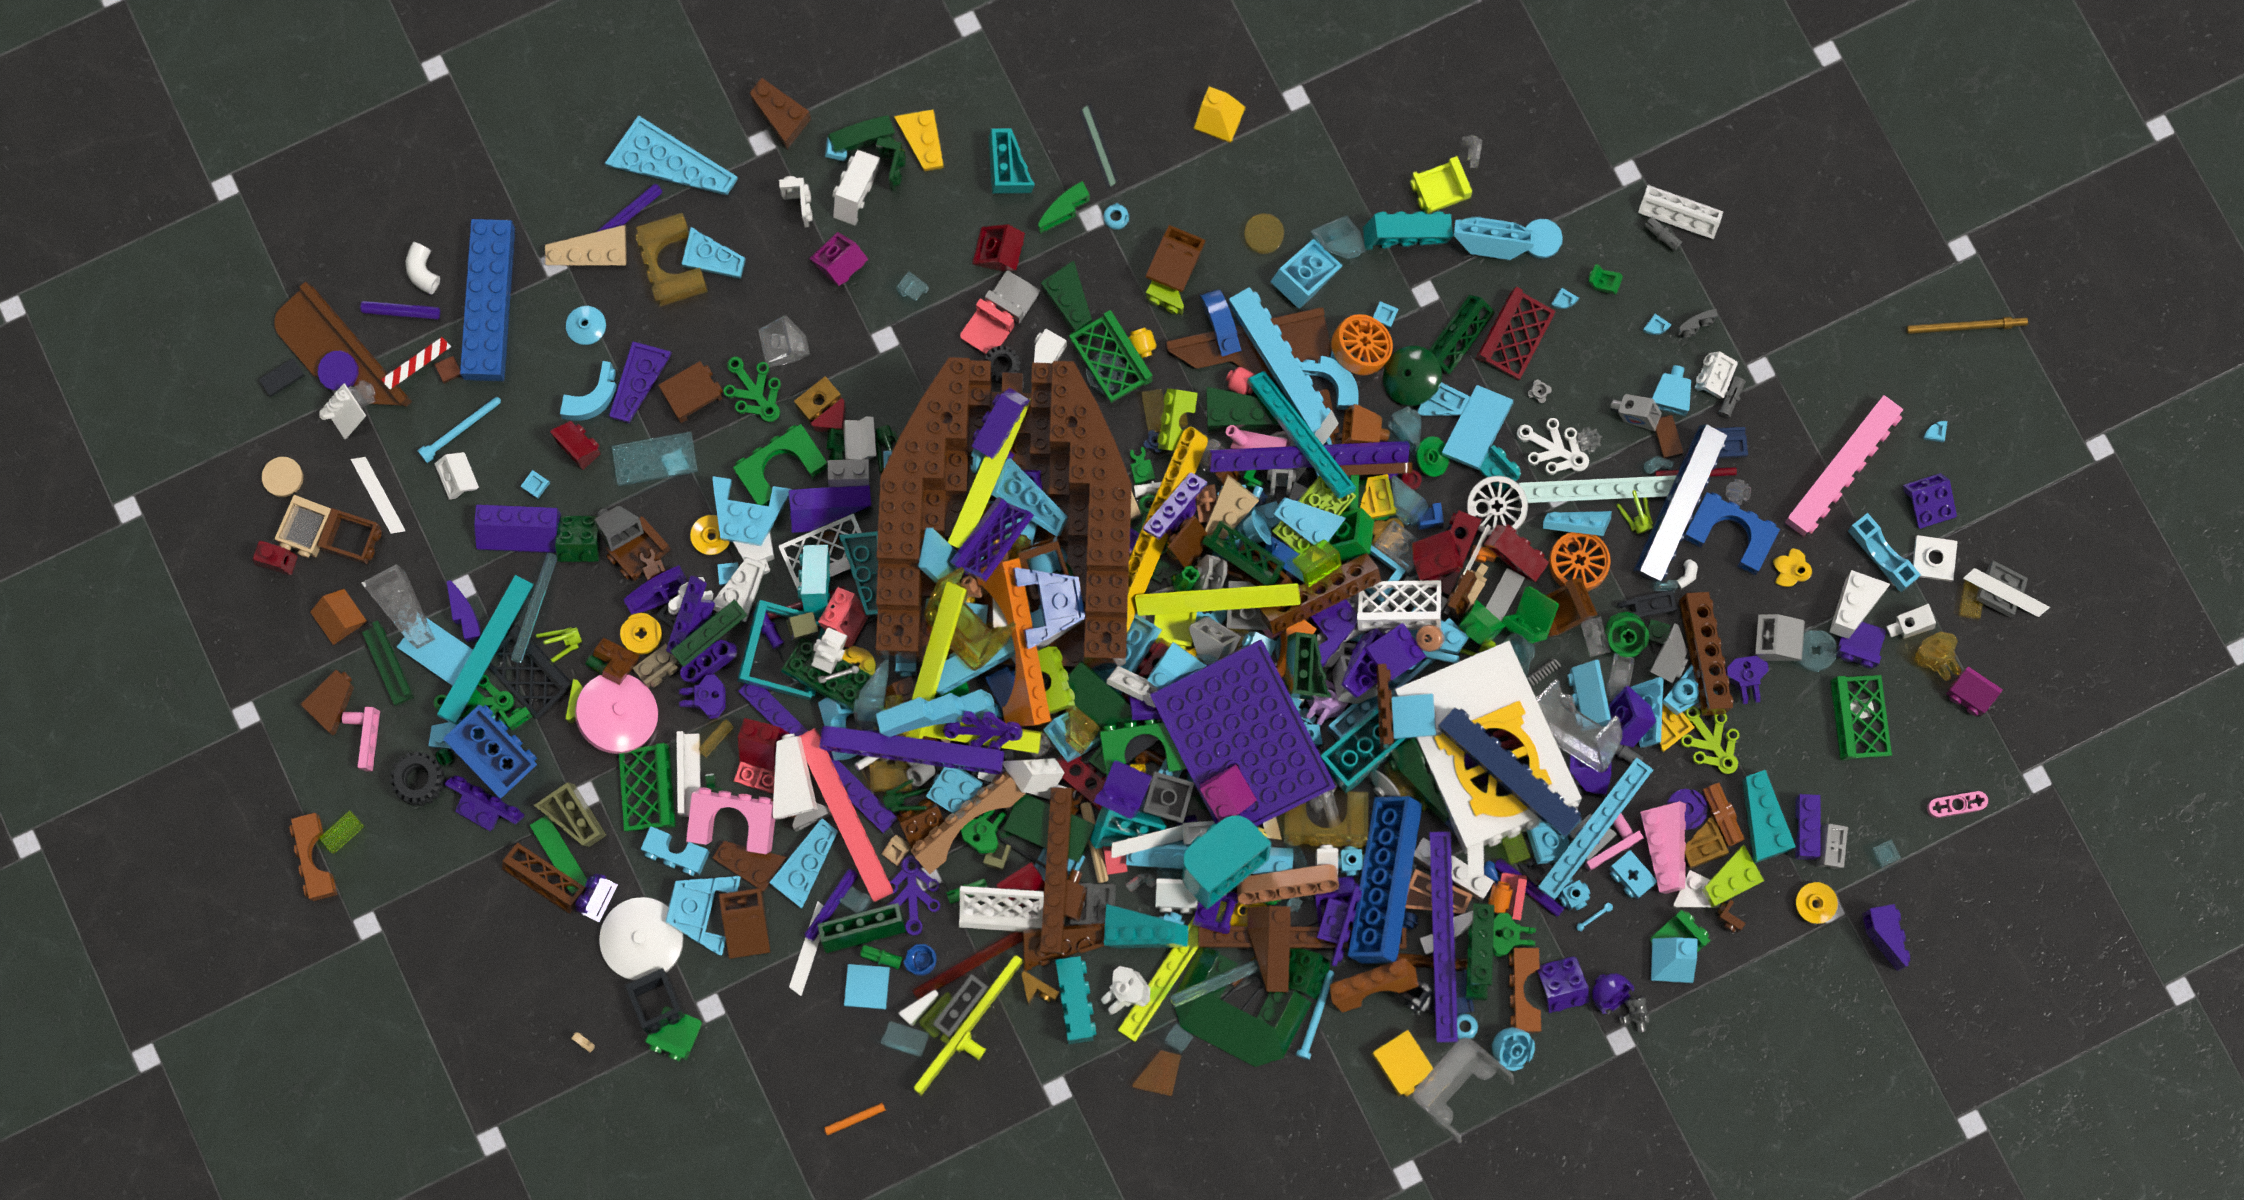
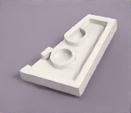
M747 557L713 600L715 603L713 610L718 612L735 599L747 613V616L741 620L746 622L767 564Z

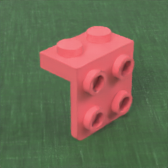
M980 298L976 304L977 311L961 332L960 337L971 346L986 354L990 349L1003 344L1014 328V320L1010 313L1004 310L1001 312L996 309L994 303Z

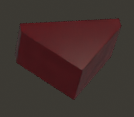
M841 398L811 422L812 429L818 432H828L831 428L843 431L846 410L845 401Z

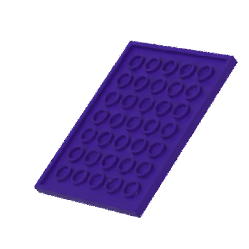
M1262 639L1150 694L1216 825L1219 821L1201 792L1200 784L1235 764L1257 801L1237 816L1247 818L1255 826L1336 788Z

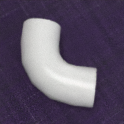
M413 242L405 261L407 275L411 282L419 289L433 294L439 285L440 277L429 272L426 268V261L431 250Z

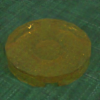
M1270 214L1254 216L1245 227L1244 237L1247 245L1258 253L1267 254L1274 252L1283 242L1284 229L1282 223L1278 218Z

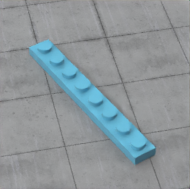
M1636 757L1538 886L1539 890L1551 899H1556L1651 774L1652 768Z

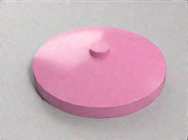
M600 675L592 679L578 696L575 706V718L581 734L591 745L604 752L621 754L638 749L650 738L657 724L658 709L651 691L637 678L627 675L623 682L618 685Z

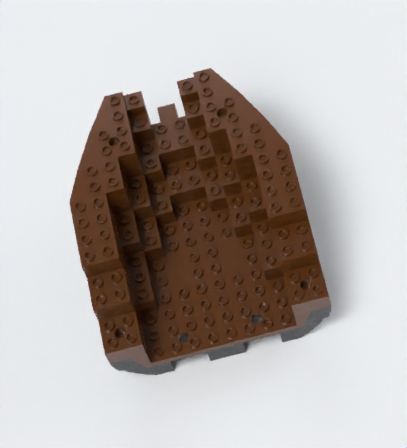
M949 357L921 398L900 435L881 475L876 600L878 608L876 652L880 658L897 663H915L917 667L922 666L934 623L924 619L926 598L942 599L944 592L939 585L918 567L925 529L933 528L947 542L949 541L976 478V475L971 470L974 458L971 456L974 449L972 447L974 443L972 437L976 430H981L985 424L982 420L988 411L991 412L994 405H992V402L996 395H1001L1008 388H1011L1024 397L1031 399L1030 406L1010 450L1015 455L1012 460L1022 470L1041 471L1042 491L1068 517L1061 535L1057 536L1059 545L1068 555L1066 562L1072 568L1073 575L1079 578L1083 608L1086 615L1083 622L1050 643V646L1057 647L1060 650L1063 668L1068 673L1081 660L1094 672L1113 669L1117 666L1123 667L1126 664L1132 484L1100 408L1073 361H1053V363L1032 362V393H1025L1023 373H1002V392H991V361ZM991 495L989 501H995L997 498ZM1038 525L1034 543L1056 536ZM952 546L958 552L959 548ZM1010 548L1008 559L1019 558L1018 550ZM986 555V556L981 560V562L984 561V560H986V559H988V555ZM961 572L958 584L962 582L963 578L967 577ZM1025 585L1029 610L1033 613L1039 609L1038 606L1041 605V602L1038 598L1033 600L1029 586ZM990 593L982 595V598L976 597L975 603L988 604L985 635L993 631L997 633L1002 630V627H993V597ZM954 632L946 660L949 659L948 656L956 651L962 652L967 649V647L959 648L956 645L958 639L965 637ZM965 638L968 641V645L972 642H975L968 638ZM1009 658L989 670H1002L1008 666L1010 671H1016V664Z

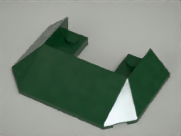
M1199 948L1172 1000L1181 1029L1254 1067L1283 1059L1312 1002L1295 991L1270 992L1258 1017L1255 1018L1220 999L1238 963L1220 955L1219 951L1211 948Z

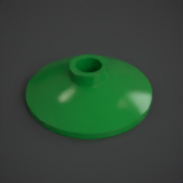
M1434 436L1424 438L1419 443L1416 452L1419 468L1430 477L1442 475L1449 464V458L1442 455L1445 443Z

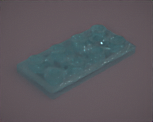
M692 432L611 446L618 486L698 472Z

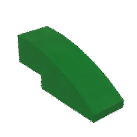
M1083 181L1063 193L1048 208L1038 223L1040 234L1075 217V208L1090 201V194Z

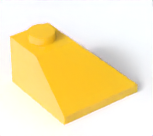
M1209 87L1202 102L1194 130L1231 143L1245 106L1228 93Z

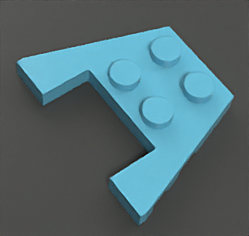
M713 476L721 540L762 546L774 525V521L789 498L788 492L791 489L773 486L769 506L728 500L732 480Z
M741 877L675 881L665 922L713 953L722 956L726 937L705 932L715 891L723 893L737 892Z

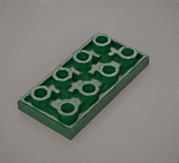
M802 637L781 672L853 711L871 684L874 676L859 669L857 674L850 673L829 679L824 683H819L818 677L849 670L854 665L841 659V661L837 662L831 674L812 666L816 653L813 650L815 644Z
M1082 660L1068 674L1069 688L1073 690L1075 695V706H1072V708L1098 731L1104 730L1103 726L1116 725V728L1124 727L1126 722L1136 721L1137 723L1139 721L1132 720L1130 703L1084 664Z
M1025 794L1015 802L1003 830L1047 849L1050 804ZM1072 814L1068 859L1079 863L1095 824Z

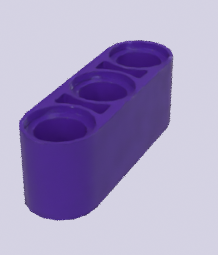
M725 640L715 642L685 667L681 668V678L693 684L701 683L706 675H712L732 661L737 655V647ZM727 646V653L723 655V648ZM711 657V664L707 667L706 662ZM694 669L695 675L691 678L690 673Z

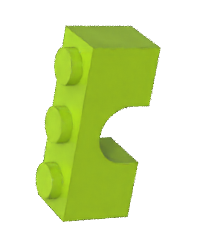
M1167 389L1164 396L1165 405L1161 416L1162 425L1158 436V449L1175 451L1183 433L1179 426V419L1186 412L1195 413L1198 393Z
M1052 646L1038 650L1042 674L1048 673L1051 677V686L1045 691L1049 713H1056L1075 706V695L1073 690L1069 688V677L1067 671L1063 669L1060 650Z

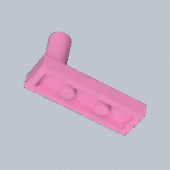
M1230 425L1226 429V435L1233 440L1231 449L1290 447L1291 444L1288 439L1239 430L1234 425Z
M365 707V712H343L342 714L343 724L363 725L358 768L372 772L380 711L373 707Z
M1621 813L1613 824L1623 840L1587 861L1584 866L1588 872L1644 838L1640 831L1633 833Z

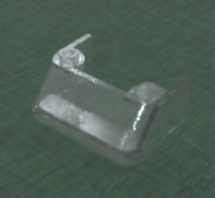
M1555 679L1536 700L1557 746L1596 771L1603 773L1609 767L1623 738L1619 718L1615 716L1605 727H1602L1576 710L1575 700L1570 695H1565L1561 692L1559 680Z
M1462 1038L1414 1090V1099L1442 1130L1460 1144L1462 1142L1460 1134L1449 1125L1453 1120V1112L1446 1105V1102L1472 1073L1479 1079L1486 1080L1497 1072L1510 1084L1513 1085L1515 1081L1513 1074L1470 1038Z

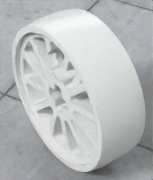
M1490 476L1479 481L1471 490L1467 500V513L1475 517L1487 516L1478 528L1482 533L1486 528L1484 525L1494 515L1493 529H1490L1487 534L1490 536L1496 527L1498 516H1500L1503 525L1506 526L1503 514H1506L1515 522L1512 527L1517 530L1526 519L1528 500L1523 488L1514 480L1504 476ZM1493 482L1500 483L1497 497L1491 486ZM1502 484L1510 485L1511 488L1501 497ZM1485 485H1488L1492 499L1480 491ZM1513 489L1518 492V497L1505 501ZM1477 493L1485 498L1474 501ZM1521 499L1522 508L1507 506V504ZM1496 500H1499V503L1503 504V508H1500V512H1496V509H1492V505L1495 504ZM1480 502H1485L1488 505V511L1484 514L1477 512L1476 507ZM1506 510L1521 511L1519 519L1514 518Z

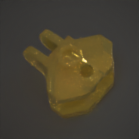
M1939 632L1923 640L1914 659L1919 666L1932 668L1934 672L1938 671L1943 680L1946 681L1951 679L1950 672L1946 667L1947 665L1956 676L1962 672L1961 667L1955 660L1956 654L1954 650L1958 640L1954 634Z

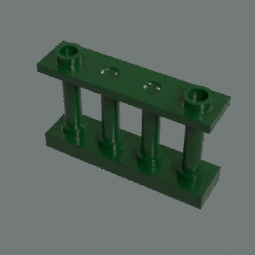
M1473 903L1472 924L1468 927L1465 999L1486 1001L1488 986L1492 985L1494 905Z

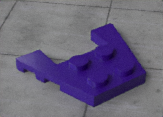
M1346 599L1309 617L1327 640L1319 645L1322 667L1325 666L1327 660L1334 655L1341 643L1348 638L1358 625L1357 613Z

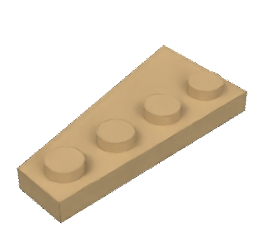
M626 225L546 244L545 263L546 265H626Z

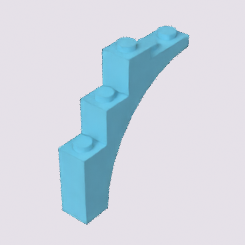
M980 689L962 697H957L951 693L931 701L919 697L876 714L880 733L891 737L922 727L962 722V716L965 711L973 712L981 720L985 712H992L997 718L1002 720L1003 711L998 704L994 703L991 694Z

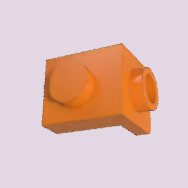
M1476 545L1472 546L1470 557H1472ZM1481 547L1475 561L1481 563L1486 561L1494 562L1498 556L1489 548Z

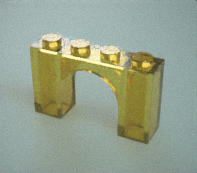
M683 213L637 227L639 234H636L635 237L638 246L642 245L644 249L641 256L644 264L648 263L650 270L647 271L650 282L654 281L656 288L652 290L656 301L660 300L663 306L708 292L700 268L680 274H669L661 270L657 264L658 255L666 245L689 237Z
M1368 792L1347 793L1346 818L1340 825L1333 828H1321L1314 825L1306 814V802L1285 812L1284 843H1289L1293 846L1300 844H1310L1311 846L1333 845V847L1351 845L1355 848L1367 846Z

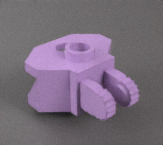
M1328 680L1325 681L1328 692L1331 694L1330 699L1325 701L1307 700L1310 709L1306 718L1311 719L1314 714L1320 716L1317 723L1319 725H1322L1324 720H1327L1329 717H1339L1348 704L1337 700L1334 684Z

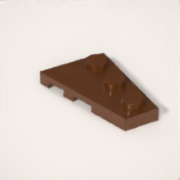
M723 841L712 859L753 886L761 888L763 892L766 891L770 885L769 882L787 860L785 856L773 853L746 851V846Z

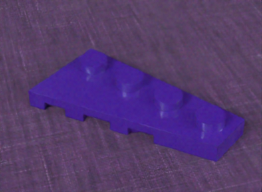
M632 342L609 417L611 419L625 423L631 422L672 355L670 351Z

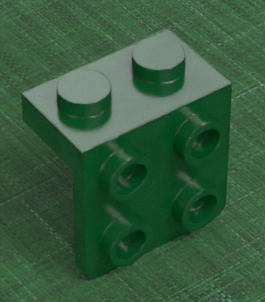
M891 137L878 138L876 146L879 157L893 160L889 174L890 190L895 191L896 186H900L901 167L904 168L906 163L905 150H903L901 142H897Z
M598 516L560 517L555 542L558 562L599 561L597 544L599 531L595 522Z
M1301 948L1289 949L1288 988L1317 1000L1331 961L1319 953Z

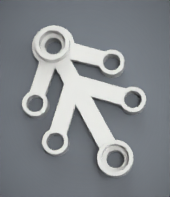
M1550 418L1546 424L1553 442L1534 433L1529 425H1521L1516 433L1518 440L1521 442L1532 441L1549 450L1539 454L1536 452L1530 453L1527 459L1530 465L1535 466L1539 462L1556 457L1566 459V461L1557 464L1549 462L1545 468L1546 473L1549 475H1554L1558 471L1569 468L1580 472L1588 467L1589 458L1584 452L1579 450L1576 440L1577 431L1574 428H1567L1564 433L1565 439L1569 441L1571 452L1564 449L1558 430L1559 421L1555 418ZM1554 422L1556 424V427H1550L1549 423ZM1522 430H1528L1529 434L1523 435ZM1569 431L1573 432V433H1574V436H1573V437H1569V436L1567 435V432H1569ZM1531 456H1536V457H1537V461H1536V462H1532V461L1530 460V457H1531ZM1581 458L1583 463L1578 464L1575 459ZM1548 466H1554L1555 471H1549Z

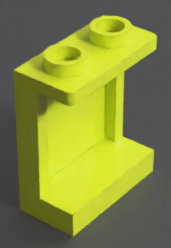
M1457 156L1451 158L1447 164L1420 174L1417 172L1413 173L1412 180H1410L1413 191L1418 193V204L1421 209L1425 210L1426 214L1471 198L1472 190Z
M1197 612L1155 615L1154 625L1162 629L1155 641L1159 642L1163 638L1171 644L1173 642L1184 650L1192 648L1193 640L1189 627L1196 623Z

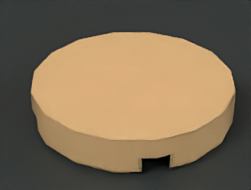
M278 457L265 465L262 471V482L270 494L277 497H288L300 489L303 483V472L295 460L288 457Z

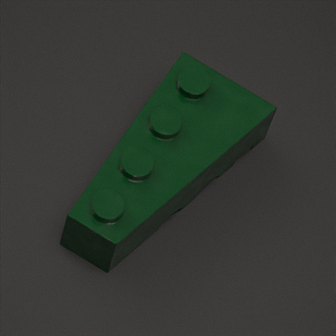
M1211 387L1206 388L1207 432L1226 431L1230 425H1234L1243 431L1284 430L1259 398Z

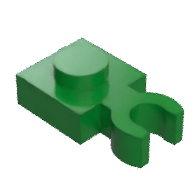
M1141 447L1142 454L1140 456H1136L1134 451L1130 450V457L1136 462L1131 464L1135 485L1155 480L1150 459L1144 461L1146 454L1144 447Z

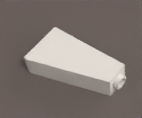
M794 734L782 736L783 740L777 741L773 819H782L818 810L802 739Z

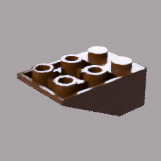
M1169 225L1145 277L1173 290L1183 292L1201 256L1206 240Z
M1194 515L1190 520L1186 518L1180 526L1181 530L1178 535L1173 534L1167 542L1169 544L1167 546V560L1181 571L1186 566L1193 567L1198 558L1208 549V546L1202 543L1208 533Z
M761 888L719 894L729 959L771 953L763 891Z

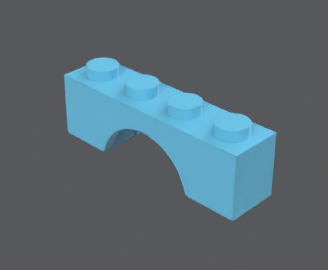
M1868 513L1849 528L1848 532L1900 592L1904 591L1921 576L1908 559L1899 556L1889 546L1882 534L1881 528Z

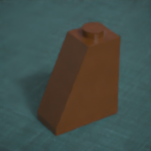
M337 670L301 703L332 736L337 732L342 714L345 712L354 686L350 683L352 679L344 671L340 674Z

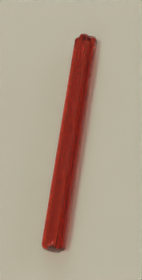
M1015 931L913 989V994L919 1000L930 992L939 989L1023 940L1022 932Z

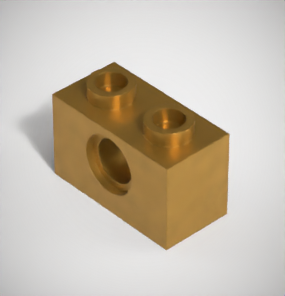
M825 376L798 397L794 403L811 424V422L842 397ZM817 398L825 400L822 405H815L814 401Z

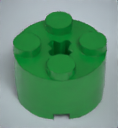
M1621 612L1610 617L1605 628V637L1611 649L1622 657H1634L1640 654L1649 642V632L1642 619L1631 612ZM1629 631L1630 634H1628L1627 638H1625L1623 634H1626V632Z

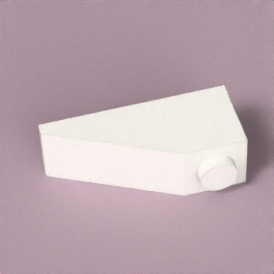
M1047 329L1044 330L1043 334L1039 333L1034 341L1036 344L1034 362L1053 363V361H1058L1067 346L1066 340Z

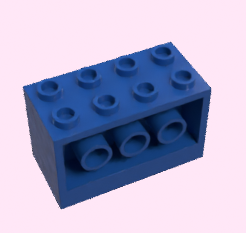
M479 704L443 740L501 799L537 765L534 762L537 758L529 749L525 752L520 747L523 743L515 735L509 736L506 732L508 727L501 720L496 722L491 717L494 713L486 705L482 707ZM475 728L478 730L482 728L484 730L482 733L484 737L482 739L479 737L475 739L473 737L475 734L473 730ZM488 744H498V752L496 754L493 752L489 754L487 752L489 750ZM504 758L507 760L511 758L513 760L511 762L512 768L506 767L504 769L502 767L504 764L502 760Z

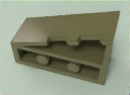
M567 782L534 805L583 846L590 847L606 836V833L575 784Z

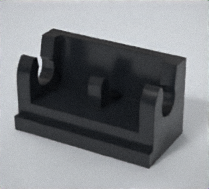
M1529 838L1510 852V855L1535 885L1542 882L1553 868L1550 863L1537 864Z

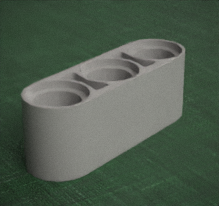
M1508 568L1486 606L1501 622L1525 579L1522 575Z

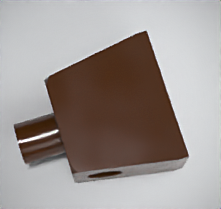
M1071 869L1067 878L1065 917L1079 922L1087 889L1079 884L1083 873Z

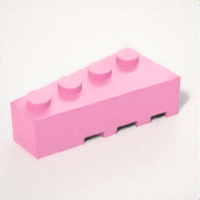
M1680 801L1641 811L1659 892L1664 894L1685 889L1686 804Z

